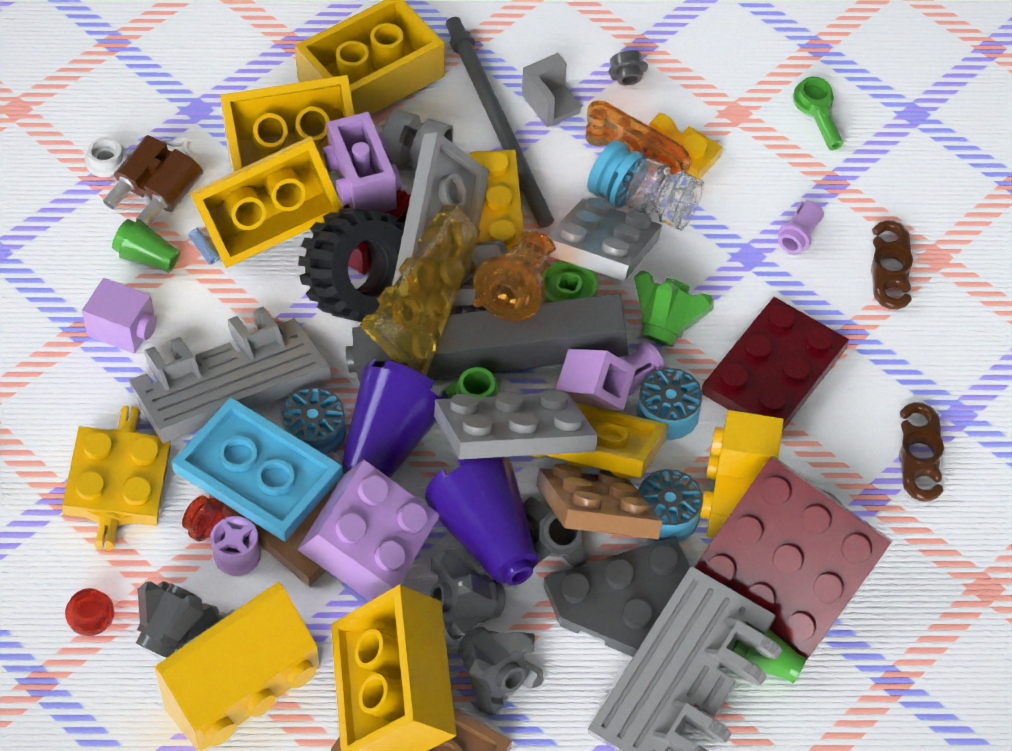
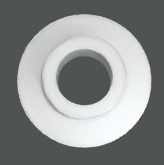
M98 138L91 142L85 153L86 168L95 176L112 177L127 158V152L113 138Z

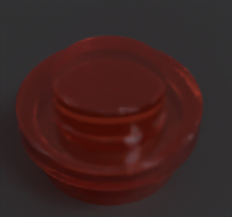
M204 495L195 498L187 507L182 518V526L188 530L189 537L197 542L210 538L214 526L222 519H225L224 503L215 497L207 498Z
M86 588L76 592L67 603L65 609V618L68 626L72 631L83 636H94L102 633L111 625L115 615L113 602L110 597L94 588Z

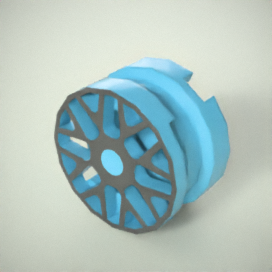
M614 140L601 152L590 171L587 181L589 192L599 197L603 195L608 197V202L616 208L623 207L640 188L648 170L649 159L639 151L630 152L629 146L622 141Z
M668 367L655 370L647 375L641 383L637 417L667 423L666 440L685 437L698 424L703 395L699 382L691 374L681 369ZM676 374L679 375L678 380H674ZM657 375H661L664 380H658Z
M309 387L292 393L284 401L280 412L282 429L324 455L331 451L336 453L346 437L344 406L336 394L328 389Z
M663 469L651 473L642 481L638 489L662 520L659 539L651 540L658 542L676 536L679 542L685 541L694 534L699 524L703 493L698 483L690 475L679 470ZM665 475H668L670 481L664 480ZM683 479H686L688 481L686 485H683L680 482ZM692 484L696 489H690L689 487Z

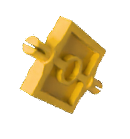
M129 405L121 407L118 429L107 430L83 426L78 427L62 503L63 515L86 517L99 523L94 546L100 550H103L105 536L106 551L114 549L118 526L132 523L157 526L171 441L162 443L157 435L137 432L136 428L140 410L132 406L129 418Z

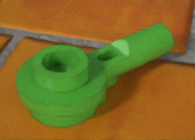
M816 76L807 77L795 87L792 96L794 105L804 114L814 117L828 149L831 151L837 150L844 142L830 114L834 100L832 88L823 78Z

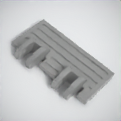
M263 306L253 310V319L256 327L259 329L250 333L238 316L228 319L230 333L241 350L240 352H237L231 342L196 354L194 357L183 339L178 337L170 340L171 352L175 358L173 362L166 364L155 346L144 350L148 366L157 383L153 384L147 373L129 379V383L141 409L161 442L166 443L202 429L230 397L252 410L289 396L302 388H309L331 380L330 366L295 318L276 324Z
M691 566L590 724L588 734L616 751H668L669 749L674 751H707L679 735L687 722L711 739L726 743L732 734L728 728L695 707L715 717L736 683L734 678L719 670L721 665L752 684L762 685L767 677L764 671L758 665L731 651V649L738 640L764 657L778 659L783 650L775 641L765 636L776 615Z

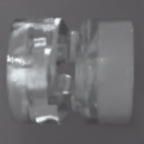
M647 157L638 167L630 183L626 196V206L648 216L656 212L659 215V222L682 231L696 211L702 196L704 181L683 171L673 175L670 165L652 157Z

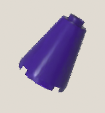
M372 359L366 364L362 373L341 465L343 474H346L362 460H365L391 479L437 422L434 417L435 399H449L444 390L439 397L431 390L434 381L412 368L386 360L383 368L375 367L376 359Z
M505 457L457 459L460 467L448 475L442 469L428 484L424 496L427 505L439 514L438 520L497 583L513 586L525 582L532 576L533 569L538 562V557L512 463Z

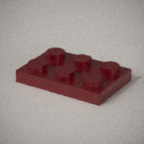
M774 296L704 381L702 393L728 410L784 419L783 432L845 352L849 339Z

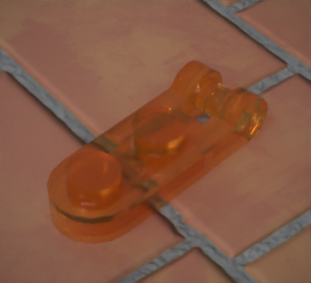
M597 100L588 105V124L586 125L585 139L590 145L608 146L614 140H620L629 146L630 152L639 151L646 155L649 159L648 170L661 180L677 182L689 171L692 165L691 158L685 148L678 142L605 101Z

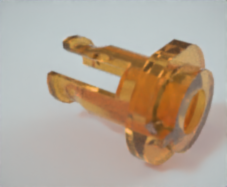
M535 230L523 232L520 235V242L514 245L508 253L487 258L481 263L475 272L473 280L476 294L472 303L475 307L483 305L490 313L507 321H524L537 313L546 296L542 274L543 271L551 266L547 258L556 250L553 241L542 232Z

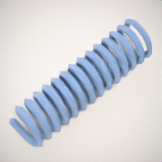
M198 227L191 230L188 236L194 245H196L208 264H214L218 260L217 253Z

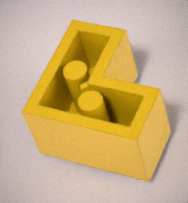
M727 410L724 428L715 426L706 472V479L714 480L713 492L704 490L700 518L709 519L707 538L715 537L769 458L775 456L779 459L784 419Z

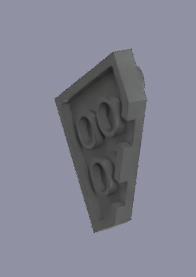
M674 536L544 577L543 587L560 627L577 634L581 630L604 640L605 646L634 657L686 575L690 565L677 537Z

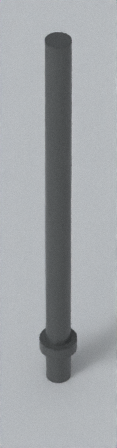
M451 17L445 23L451 36L450 46L455 53L460 55L503 150H516L519 185L540 228L548 227L554 222V218L474 49L475 40L471 32L465 30L459 17Z

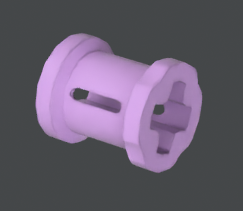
M648 341L637 345L635 352L622 359L636 367L628 396L635 393V387L640 385L647 375L657 369L665 368V363L659 351Z

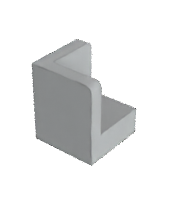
M559 53L523 67L522 96L546 127L579 114L581 109L580 103L565 86L567 63Z

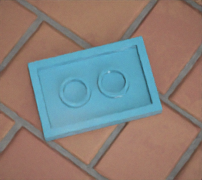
M231 397L171 461L173 472L284 542L288 540L343 476L341 464Z

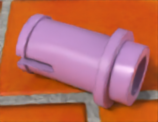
M809 200L800 202L789 223H785L780 227L778 243L783 250L791 254H797L809 247L811 243L810 236L824 217V212L818 204Z

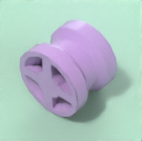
M231 516L222 519L214 526L210 542L213 549V558L219 570L231 576H242L250 573L257 567L260 561L261 550L258 543L257 529L251 521L240 516ZM229 547L236 548L239 552L229 551Z

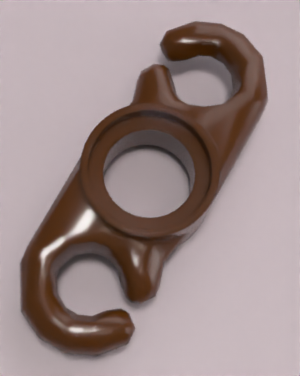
M885 220L872 228L873 235L877 236L873 239L875 253L871 264L873 295L882 307L898 310L905 308L912 301L911 295L904 294L900 298L895 299L889 297L885 290L892 287L899 288L904 293L911 290L908 280L913 263L910 234L901 223ZM885 231H890L896 234L898 239L887 242L879 237V235ZM885 258H893L898 260L903 268L898 271H890L884 268L880 261Z
M913 402L902 408L900 417L907 419L912 414L917 413L924 416L928 423L923 426H914L908 420H905L900 425L903 432L902 445L899 451L902 484L904 490L911 498L929 502L937 499L944 492L942 485L936 484L930 490H923L916 485L915 479L927 476L935 483L942 480L939 467L944 444L941 436L939 414L930 405L922 402ZM916 443L925 444L933 451L934 456L929 459H919L912 455L909 447Z

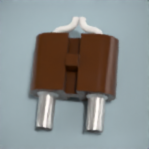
M146 135L115 171L114 177L118 182L102 200L108 208L114 210L129 191L142 198L144 196L149 197L150 202L136 218V221L141 220L148 227L162 210L172 212L203 175V170L196 162L194 152L189 149L191 141L183 136L179 140L174 141L171 139L158 140L150 135ZM167 145L172 147H178L183 145L184 153L178 151L177 149L170 151L168 150Z

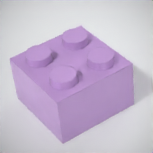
M362 460L342 476L297 550L371 601L401 584L438 520L439 514L367 461Z

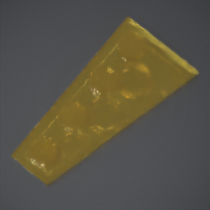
M457 204L443 206L419 239V250L415 256L406 258L398 269L401 273L399 279L394 286L386 287L377 299L380 306L376 312L366 315L359 325L394 362L412 368L425 376L430 368L481 232Z

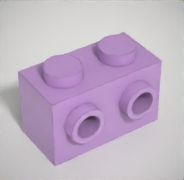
M369 112L327 122L328 146L323 147L322 152L328 172L335 171L338 179L335 180V185L341 204H349L352 209L381 211V213L397 209L396 191L402 189L400 174L396 165L390 164L385 138L382 132L377 133Z

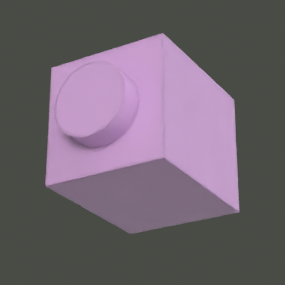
M104 277L82 309L88 337L133 354L136 353L144 339H150L157 325V316L154 314L150 294Z
M568 349L555 390L569 393L576 403L602 409L624 410L636 367L608 351Z

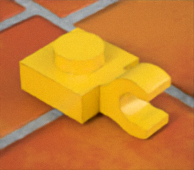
M658 113L649 123L653 130L647 136V140L652 145L665 150L663 161L695 182H698L721 157L723 149L721 145L690 126L681 133L674 121L663 113Z

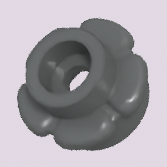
M622 51L611 57V67L608 73L611 79L618 80L620 85H633L642 80L644 72L648 70V64L643 61L642 54L639 51Z

